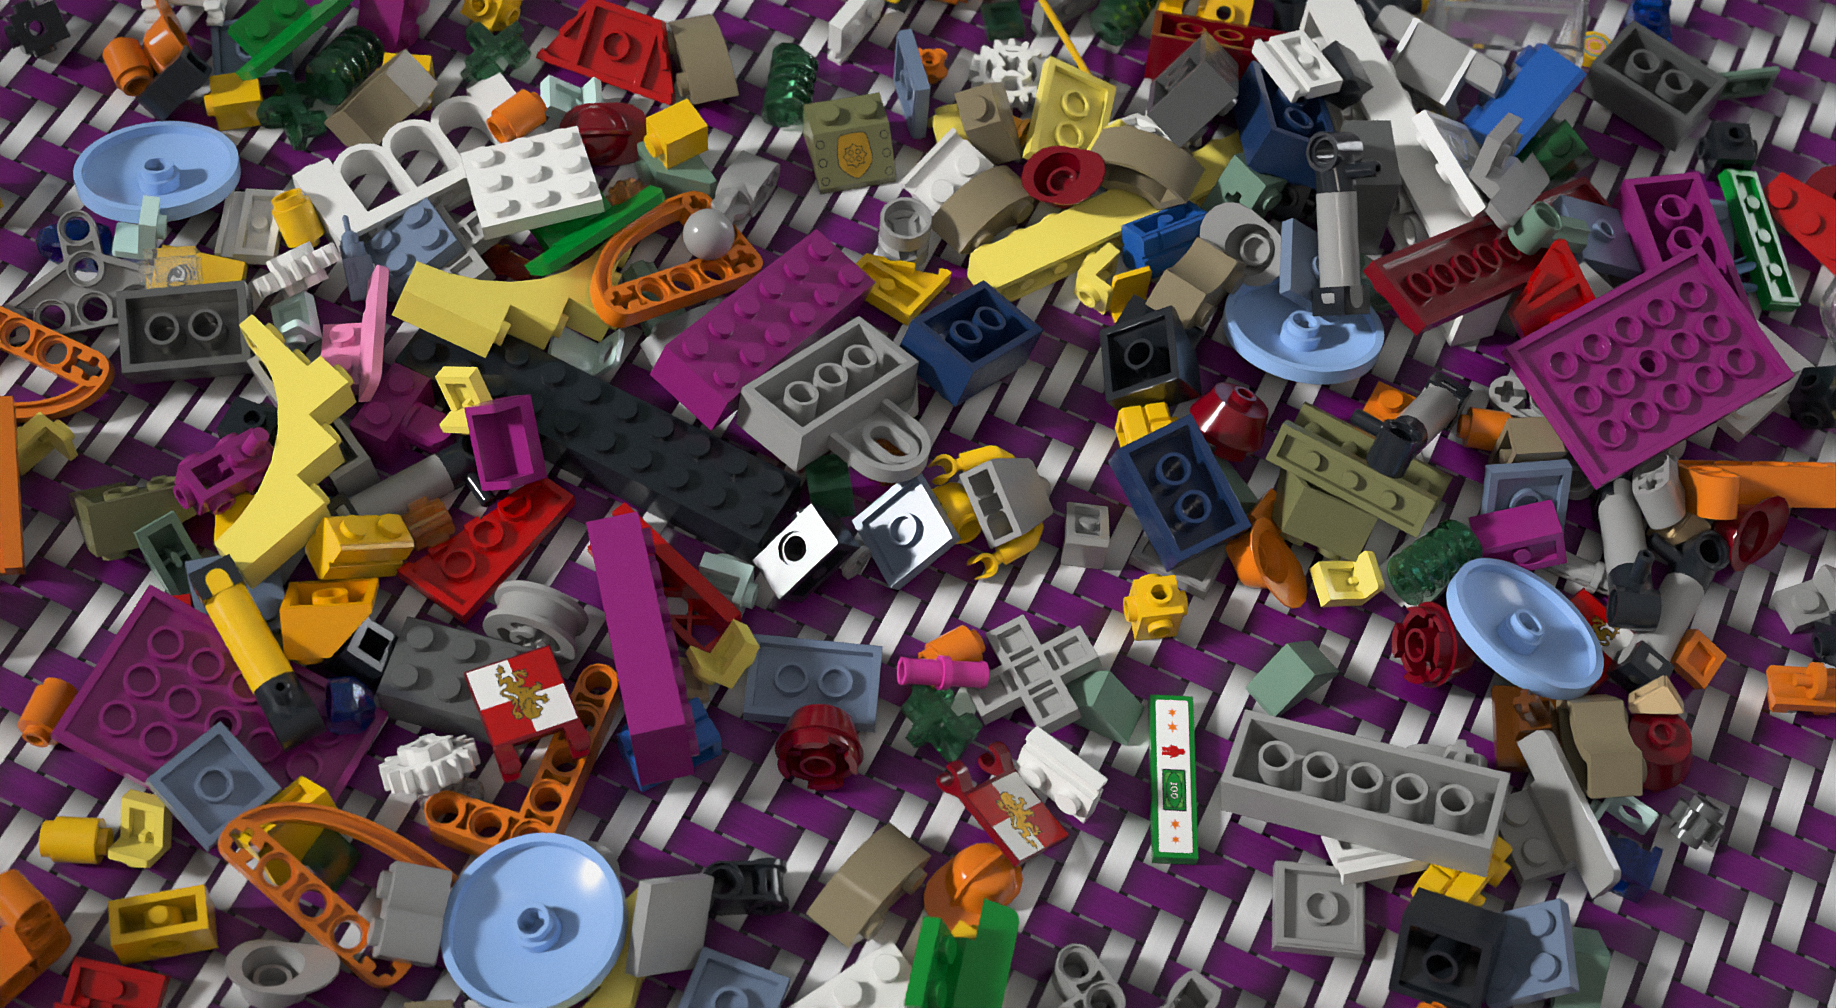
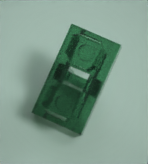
M516 20L495 37L482 23L477 21L466 28V39L475 50L465 58L466 68L460 71L461 77L467 83L473 78L479 82L498 73H501L504 77L505 72L496 63L501 57L514 70L519 69L528 62L532 52L521 39L524 28Z
M277 72L275 78L279 84L278 88L270 98L260 103L256 116L262 127L266 129L283 128L294 151L305 150L308 138L325 136L327 126L324 122L327 116L324 110H306V108H313L315 101V91L310 82L293 83L288 72Z
M913 685L911 696L900 709L913 723L905 739L913 748L921 747L930 742L948 763L955 760L961 761L969 744L976 739L982 729V723L973 713L966 712L960 716L956 715L951 709L955 701L954 693L951 689L942 691L937 690L935 686Z

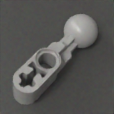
M741 151L722 175L716 189L715 198L711 202V209L698 210L685 222L683 241L688 251L702 260H716L723 257L731 249L734 242L735 232L732 223L742 220L746 215L754 217L777 184L780 164L749 152Z
M1686 440L1633 469L1632 491L1649 527L1652 529L1670 527L1679 522L1685 515V489L1679 479L1678 460L1685 451Z

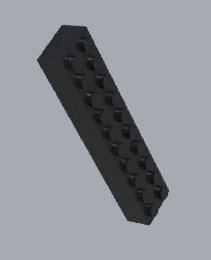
M419 328L395 359L396 363L431 378L435 404L448 412L451 411L435 378L444 366L478 367L492 400L500 397L530 394L545 461L755 567L757 566L753 559L764 550L763 545L765 542L783 531L800 505V478L508 333L502 345L499 346L493 343L486 358Z

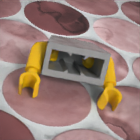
M995 445L959 453V458L957 459L947 454H941L927 466L929 468L939 465L945 470L946 474L939 475L932 480V483L935 485L945 484L957 471H963L959 475L990 549L995 548L996 550L993 554L982 553L968 559L967 566L980 560L985 565L984 573L974 578L975 580L994 576L997 573L999 564L1003 563L1006 566L1034 550L1039 543L1044 529L1042 521L1053 514V508L1048 498L1051 494L1050 483L1046 478L1038 475L1033 461L1029 458H1015L1013 454Z

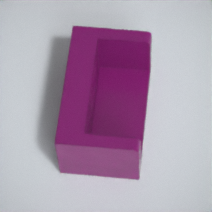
M530 394L500 397L464 408L482 491L513 489L548 477Z
M1552 499L1468 517L1476 559H1499L1516 564L1529 571L1567 563L1563 530Z

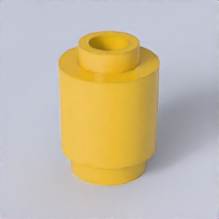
M301 188L287 190L271 200L274 207L271 213L288 248H296L310 241L312 247H315L321 242L320 237L325 233V230L310 197L304 195Z
M57 816L54 820H45L39 836L40 855L42 857H51L52 862L100 864L104 855L108 856V848L113 844V829L106 827L104 818Z

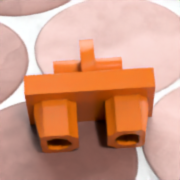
M1810 662L1807 667L1770 665L1766 670L1768 682L1767 697L1771 712L1787 713L1789 710L1811 711L1814 715L1836 713V669L1826 668L1822 662Z

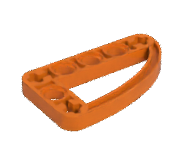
M688 191L666 199L660 205L617 231L603 248L590 282L591 301L597 314L606 324L616 328H625L737 290L760 272L763 266V259L733 224L735 232L734 242L731 249L723 257L716 260H702L698 258L612 286V268L633 245L651 233L676 221H680L684 226L687 219L698 210L711 209V202L713 201L711 197L703 192ZM704 271H711L719 275L722 280H714L708 277ZM673 281L687 284L691 290H682L676 287ZM641 292L655 294L660 301H651L645 298Z
M0 306V350L77 385L72 390L52 398L31 402H15L17 423H27L38 412H41L50 420L74 414L96 402L109 389L115 377V367L106 356L97 350ZM20 326L28 327L30 337L27 343L20 347L11 346L9 336L13 329ZM59 343L64 344L67 348L66 358L58 364L48 363L46 353L50 346ZM79 359L82 363L91 367H95L98 364L102 374L99 377L92 375L89 379L87 373L75 366L77 360Z
M278 802L250 809L233 819L224 828L218 840L219 852L230 865L319 943L335 952L339 960L366 984L373 988L382 989L390 987L402 978L412 964L392 961L389 965L390 970L393 972L392 976L383 974L380 977H376L372 972L376 964L367 955L361 959L360 963L353 958L367 945L370 923L261 827L287 823L317 826L362 841L397 861L451 871L449 868L422 848L386 827L356 814L329 806L304 802ZM246 831L252 836L248 844L254 851L259 853L264 845L271 852L264 855L253 870L247 865L254 858L253 855L243 848L237 853L230 848L234 841L229 835L231 832L241 835ZM278 860L287 865L290 872L287 883L281 886H272L264 879L263 869L269 861ZM453 872L451 879L452 888L459 879ZM313 891L323 897L325 909L320 916L308 917L301 912L299 899L303 893ZM349 922L356 925L359 929L360 941L357 946L350 949L343 948L335 941V929L340 923Z

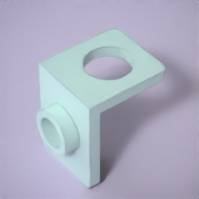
M564 327L559 338L551 336L548 354L599 378L619 365L625 332L618 329L601 342L596 343ZM613 345L609 358L604 362L606 352Z
M1634 796L1605 798L1603 802L1594 798L1589 805L1597 822L1606 810L1641 835L1646 833L1658 817L1656 811ZM1622 805L1635 809L1642 819L1629 815Z

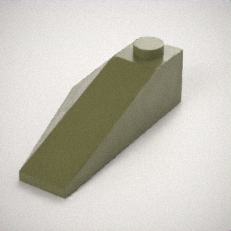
M155 476L146 483L145 487L139 488L138 486H127L126 481L68 493L70 504L87 549L96 557L102 556V559L105 561L127 557L129 555L128 550L140 548L134 532L168 512L175 511L181 523L198 513L193 507L189 509L183 508L176 499L173 487L176 485L174 483L176 476Z

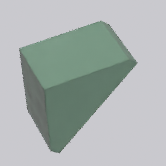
M172 510L135 531L134 535L147 565L167 593L171 596L191 594L185 561L201 559V556L175 511Z
M1311 640L1286 643L1248 683L1246 690L1268 715L1279 717L1337 676L1339 670Z
M1110 670L1091 671L1065 684L1082 717L1073 723L1127 746L1144 706Z
M1571 926L1579 991L1551 997L1550 1008H1600L1611 955L1598 930Z

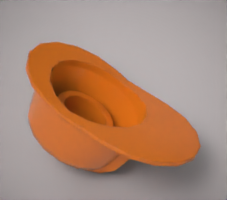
M155 0L161 16L147 30L143 39V51L157 73L185 45L192 50L180 21L166 0Z
M1265 517L1257 518L1252 525L1251 531L1227 543L1225 550L1242 584L1250 588L1269 589L1284 606L1291 609L1299 608L1304 604L1307 596V583L1302 566L1270 520Z
M973 844L963 849L938 869L927 882L923 895L925 911L929 917L942 918L951 932L960 920L970 927L973 924L979 925L984 898L1008 906L1020 893L1023 883L1021 866L1019 865L1015 868L995 844Z

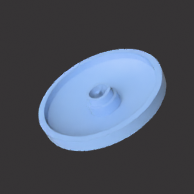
M157 121L125 127L96 140L76 160L73 175L78 197L91 211L108 219L139 224L143 195L160 197V214L167 215V222L184 219L202 213L227 198L239 182L241 168L236 146L223 133L197 123Z
M1280 276L1272 283L1260 287L1248 286L1242 283L1235 294H1229L1222 316L1223 331L1227 340L1248 362L1272 375L1306 384H1338L1364 375L1374 367L1380 356L1384 342V328L1379 316L1371 306L1370 314L1341 315L1340 320L1329 323L1319 316H1313L1309 310L1279 294Z
M1479 558L1465 563L1449 582L1446 600L1450 616L1457 630L1470 648L1488 666L1511 683L1522 689H1530L1533 694L1545 698L1571 700L1587 693L1600 678L1603 672L1604 658L1600 643L1592 627L1568 598L1538 575L1507 561Z
M532 833L506 840L487 850L468 866L449 894L440 941L445 965L457 985L483 1008H569L593 992L603 982L617 962L624 945L628 927V909L625 893L618 877L607 861L595 849L578 839L556 833Z

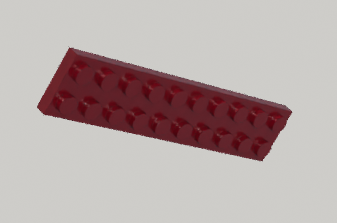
M1583 176L1540 193L1526 212L1537 201H1542L1553 207L1552 202L1561 194L1607 207L1611 206L1587 177ZM1485 215L1375 259L1363 272L1371 280L1374 289L1397 312L1401 322L1417 336L1523 289L1548 249L1541 247L1534 255L1524 254L1513 245L1509 239L1508 230H1501L1489 215Z

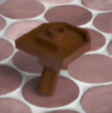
M1493 685L1491 699L1495 770L1531 773L1517 742L1537 730H1550L1554 733L1562 748L1556 700L1533 694L1530 689H1522L1519 686Z

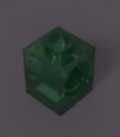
M831 454L820 456L806 465L805 471L811 504L833 508L839 518L854 516L855 508L848 463L838 455Z

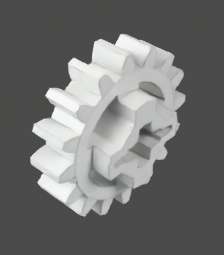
M1013 38L1009 39L1008 45H1002L998 39L994 40L993 49L983 45L981 47V54H974L969 72V81L972 82L971 88L990 82H1004L1011 111H1013V107H1018L1022 113H1026L1028 104L1030 103L1032 106L1035 104L1043 63L1047 59H1041L1042 50L1040 49L1032 52L1029 51V42L1027 41L1020 47L1015 46ZM987 71L990 72V77H989V79H988V77H987V75H986V72H987ZM1032 74L1035 78L1034 82L1031 80Z
M310 241L265 262L270 273L252 282L261 299L279 290L284 299H287L328 279L329 277L324 268L342 260L333 242L314 251Z
M433 733L420 736L418 740L408 745L400 746L397 749V756L386 757L385 763L379 764V771L385 791L391 790L392 794L405 790L406 794L423 792L425 796L439 793L441 789L460 782L464 777L463 773L474 771L475 765L481 762L474 738L467 739V736L463 735L454 739L453 735L441 737Z

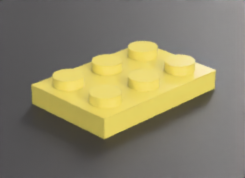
M1050 56L1043 63L1023 158L1029 160L1036 152L1050 146H1066L1087 150L1096 133L1107 127L1110 122L1117 87Z

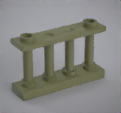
M1306 401L1303 403L1294 423L1286 420L1282 424L1266 457V460L1416 538L1421 533L1430 513H1435L1453 478L1417 458L1411 461L1405 475L1401 478H1391L1378 473L1366 461V456L1376 437Z

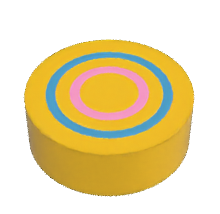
M1585 32L1577 39L1573 49L1574 57L1581 65L1590 68L1592 62L1608 47L1611 40L1599 32Z

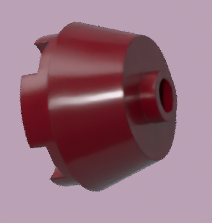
M1220 382L1190 406V414L1194 417L1205 440L1217 447L1214 455L1233 462H1243L1247 455L1252 457L1255 451L1262 449L1269 411L1265 403L1247 388L1233 383Z
M1423 602L1418 606L1407 608L1409 613L1406 615L1403 623H1395L1392 634V653L1394 658H1401L1404 669L1407 671L1403 677L1408 682L1421 684L1427 688H1435L1466 673L1472 667L1476 653L1457 630L1448 608L1434 602Z
M810 704L797 709L790 717L775 744V754L778 758L777 766L781 775L787 780L791 774L796 778L808 781L807 788L811 790H833L843 787L845 778L852 774L857 775L858 767L864 758L863 748L852 717L846 711L827 704Z
M1628 713L1629 734L1634 744L1642 751V757L1647 765V778L1645 782H1642L1643 788L1652 790L1651 793H1659L1680 784L1688 776L1693 763L1692 735L1686 722L1678 714Z

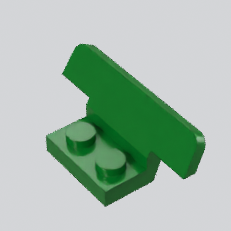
M304 0L260 1L229 26L227 34L252 57L235 73L243 81L261 77L354 0H323L312 7Z
M650 185L620 205L615 204L614 206L609 203L600 191L605 212L530 229V232L545 252L524 266L531 275L545 276L557 271L663 203L666 197L662 189Z
M984 898L975 940L954 937L942 918L923 916L903 1004L904 1007L1002 1008L1020 922L1017 912L1012 908Z

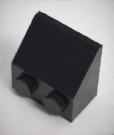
M1172 305L1099 330L1106 402L1118 412L1125 407L1138 405L1144 407L1146 404L1165 402L1169 408L1202 397L1198 359L1178 313Z
M1419 887L1402 916L1388 990L1429 1004L1437 1002L1446 1008H1482L1500 954L1508 916Z

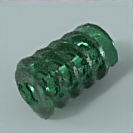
M1101 0L1098 7L1091 13L1090 26L1102 41L1109 45L1119 46L1123 44L1124 39H1130L1135 35L1136 30L1149 17L1151 10L1157 6L1159 0Z
M355 25L346 27L307 64L305 81L309 90L318 100L331 106L340 104L353 92V89L361 84V81L367 78L383 62L385 53L383 43L376 34L365 27Z
M782 42L772 51L761 117L766 124L773 127L786 128L803 124L804 104H811L813 102L812 96L815 92L814 84L817 80L816 72L819 68V62L815 56L806 52L800 45Z
M1446 519L1439 523L1436 528L1429 530L1425 536L1415 540L1413 545L1407 546L1401 553L1390 558L1387 564L1390 584L1404 602L1408 605L1417 606L1423 602L1424 597L1428 598L1435 593L1436 589L1446 586L1447 581H1451L1465 563L1482 558V545L1473 531L1465 524L1457 520Z

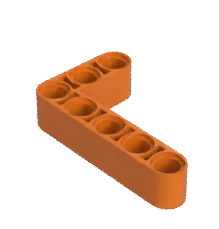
M1678 460L1679 479L1685 489L1686 511L1698 517L1715 520H1733L1737 518L1738 504L1755 505L1774 495L1784 497L1789 508H1836V462Z
M599 663L588 666L580 674L571 694L582 724L593 727L588 732L591 740V746L589 747L590 755L581 759H574L570 753L564 731L555 733L519 813L454 791L443 790L433 794L425 803L424 808L429 833L433 840L440 845L479 857L492 847L518 836L532 833L564 835L619 708V680L614 669L606 664ZM597 687L609 689L608 692L602 695L590 693L592 689ZM568 762L577 765L575 769L569 772L556 770L562 763ZM549 801L560 804L557 809L550 812L539 809L543 803ZM445 813L458 815L450 823L437 822V819ZM487 827L500 829L499 833L493 837L485 838L479 835Z
M9 869L0 874V926L2 927L0 929V1008H4L66 952L72 941L69 931L50 901L16 869Z

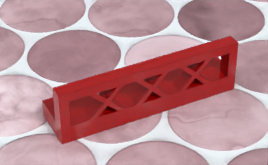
M624 502L612 511V517L635 511ZM639 516L642 529L651 528L655 553L652 554H655L656 561L659 563L664 595L666 597L682 598L688 603V615L670 614V623L675 637L687 649L693 646L711 653L733 619L742 623V612ZM590 544V545L587 547V548H588V553L593 557L592 549H591V544ZM664 581H665L670 587H664ZM693 609H694L699 615H693ZM681 625H687V631ZM692 625L712 626L719 635L703 647L692 637Z

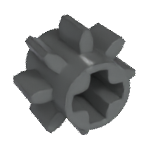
M1695 794L1690 802L1680 797L1668 815L1670 819L1675 821L1670 828V832L1694 849L1698 850L1703 842L1713 847L1726 828L1718 822L1724 813L1715 804L1701 795Z

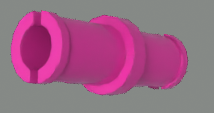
M939 655L936 659L901 657L897 665V680L901 685L935 686L937 690L947 691L950 687L985 689L989 682V666L985 661L952 660L950 656Z

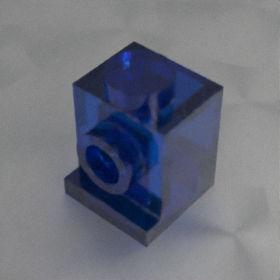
M1632 0L1624 18V28L1634 20L1670 43L1672 39L1669 10L1672 5L1671 0Z
M1609 835L1606 840L1621 869L1620 881L1609 892L1637 904L1651 888L1664 849L1655 846L1651 852H1648L1630 839L1616 838Z

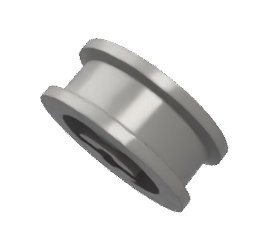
M511 580L500 584L494 596L497 608L490 611L483 622V629L487 636L531 649L550 645L558 665L568 664L573 661L577 653L575 637L584 633L588 625L589 619L585 610L569 596L546 585L523 580Z

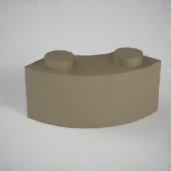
M705 14L666 22L670 55L673 56V60L680 72L676 74V80L681 97L686 96L690 103L699 104L738 96L730 56L712 14Z
M404 49L361 83L334 110L324 124L347 147L361 143L382 146L383 138L390 128L403 121L411 113L415 116L419 115L431 104L432 99L429 95L439 83Z
M1131 125L1102 129L1090 150L1098 153L1105 161L1106 173L1102 185L1106 189H1122L1133 192L1146 199L1157 210L1187 203L1205 170L1193 157L1192 152L1184 146L1179 148L1175 143L1157 134L1137 129Z
M996 166L978 174L953 193L932 216L931 229L959 254L970 255L979 246L991 244L993 238L998 233L1008 227L1017 226L1018 223L1026 220L1033 211L1034 206L1032 204L1036 199L1028 194L1023 188L1022 179L1008 166Z
M1197 237L1181 260L1173 267L1167 268L1145 304L1155 311L1172 305L1176 309L1184 329H1190L1196 325L1203 327L1226 294L1229 292L1233 295L1238 291L1245 279V274L1242 272L1247 264L1212 242Z
M1607 694L1583 695L1571 700H1556L1558 728L1563 752L1583 793L1591 799L1643 796L1642 782H1645L1647 778V765L1642 757V751L1634 744L1629 734L1628 713L1624 706V701Z
M888 823L869 837L847 859L815 899L806 914L847 948L863 939L870 941L885 923L883 916L889 908L905 893L912 895L923 883L927 876L923 869L932 855L892 823Z

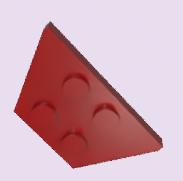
M587 0L579 8L576 17L568 20L558 30L560 34L546 48H541L536 55V59L590 78H597L607 84L672 106L676 102L666 22L605 0Z
M1557 239L1552 243L1507 312L1520 339L1596 299L1565 239Z

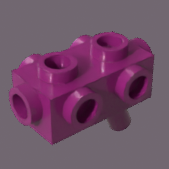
M261 427L250 428L239 435L233 432L223 437L216 444L215 448L203 454L195 452L184 458L178 465L174 482L176 485L173 487L175 497L180 505L185 509L193 507L199 516L210 510L214 515H219L234 505L236 502L234 497L247 490L251 495H256L271 463L274 451L273 446L268 441V432Z

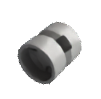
M900 197L884 205L880 213L879 256L891 261L902 260L916 263L915 269L925 263L929 251L932 215L924 203L911 197Z

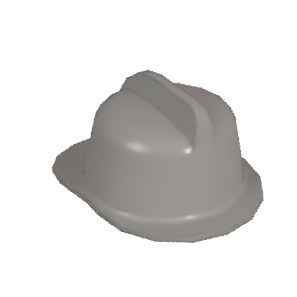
M1226 202L1216 205L1206 213L1200 225V238L1212 242L1247 264L1242 272L1245 274L1244 284L1260 287L1272 283L1280 276L1281 235L1272 225L1241 203Z
M257 939L247 941L235 947L227 956L225 969L228 978L240 987L243 998L255 1008H287L303 1000L308 993L318 991L330 984L339 974L341 963L337 954L324 946L289 943L272 939Z

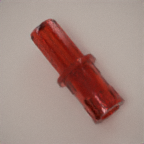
M497 243L480 255L486 264L491 267V271L497 275L503 273L517 281L539 278L538 275H531L524 266L530 260L515 253L513 247L508 244L500 245Z

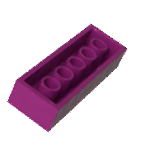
M1699 171L1624 179L1611 208L1618 209L1642 271L1639 275L1699 243L1757 322Z
M815 229L667 343L650 375L712 431L738 410L742 387L832 333L860 309L876 282L820 231Z
M638 512L586 522L640 786L694 775L691 757L700 755L695 733V723L691 704L688 702L683 669L678 658L676 638L670 623L668 603L662 588L663 583L659 563L656 561L655 554H652L655 553L651 528L642 529Z

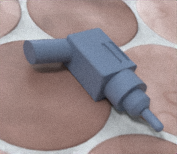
M343 215L342 220L345 232L341 236L343 245H339L350 298L351 301H366L367 281L374 271L372 257L370 254L366 255L364 242L359 241L358 234L351 230L348 216ZM388 286L387 302H398L399 297Z

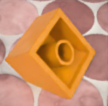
M379 577L290 582L279 609L283 652L287 660H297L298 664L311 665L322 662L324 658H330L372 613L379 588Z

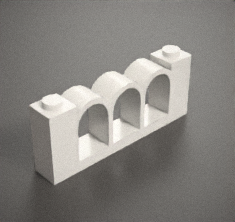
M501 73L481 80L474 86L466 89L467 96H455L444 100L433 111L431 123L425 120L412 119L397 123L385 134L382 146L362 143L354 145L341 152L334 164L326 158L316 164L308 165L292 175L295 188H301L303 194L310 197L325 230L324 236L329 243H334L340 256L339 245H343L341 236L345 232L342 220L343 215L348 216L351 230L358 234L359 241H363L366 244L378 232L384 230L425 197L428 198L435 208L442 204L448 212L473 200L461 155L446 135L455 128L472 126L484 132L494 145L500 144L488 129L486 120L492 116L491 111L516 94ZM541 125L525 137L547 133V131ZM425 150L437 156L448 172L417 187L397 160L407 152ZM377 174L389 180L400 196L367 212L349 187V184L358 176Z

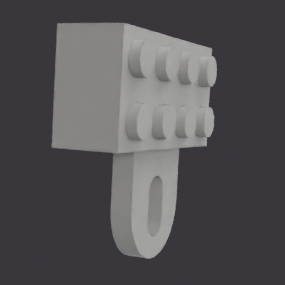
M860 316L741 388L736 424L795 472L831 450L859 473L870 479L886 483L904 482L915 478L925 469L931 449L930 437L925 428L898 407V405L909 399L912 395L919 361ZM883 438L888 440L902 451L905 456L899 457L890 454L873 439Z

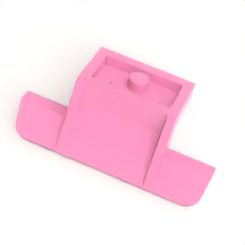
M379 264L375 267L367 281L366 307L362 323L323 325L321 356L332 367L339 364L348 372L354 381V384L350 386L354 395H359L358 402L371 401L379 386L382 375L389 268Z

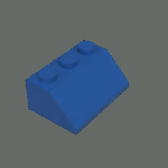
M1537 43L1534 47L1530 44L1526 46L1514 60V63L1518 66L1508 77L1505 76L1496 99L1490 97L1482 107L1478 104L1475 105L1464 117L1462 122L1467 126L1480 148H1482L1487 135L1510 112L1523 119L1518 129V133L1522 134L1523 137L1513 155L1516 157L1587 75L1581 68L1545 43Z

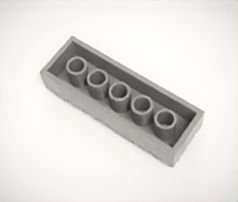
M1245 709L1221 779V810L1487 877L1507 802L1511 774Z

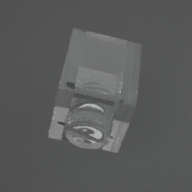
M196 246L143 249L144 261H138L140 286H147V289L203 284L201 253Z

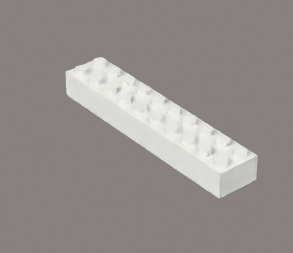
M1307 0L1299 30L1303 29L1320 51L1335 40L1354 51L1374 86L1363 95L1358 103L1347 107L1345 110H1341L1325 100L1331 122L1336 131L1340 132L1343 120H1391L1402 185L1387 223V228L1398 249H1403L1477 219L1472 216L1468 217L1462 212L1455 200L1459 195L1452 183L1447 184L1435 168V165L1439 163L1432 151L1427 152L1417 140L1415 133L1418 131V128L1412 120L1417 114L1412 107L1411 97L1401 87L1396 77L1394 65L1392 62L1387 61L1380 48L1378 36L1376 33L1371 32L1365 21L1362 7L1356 4L1355 0ZM1511 294L1440 325L1439 327L1449 346L1492 336Z

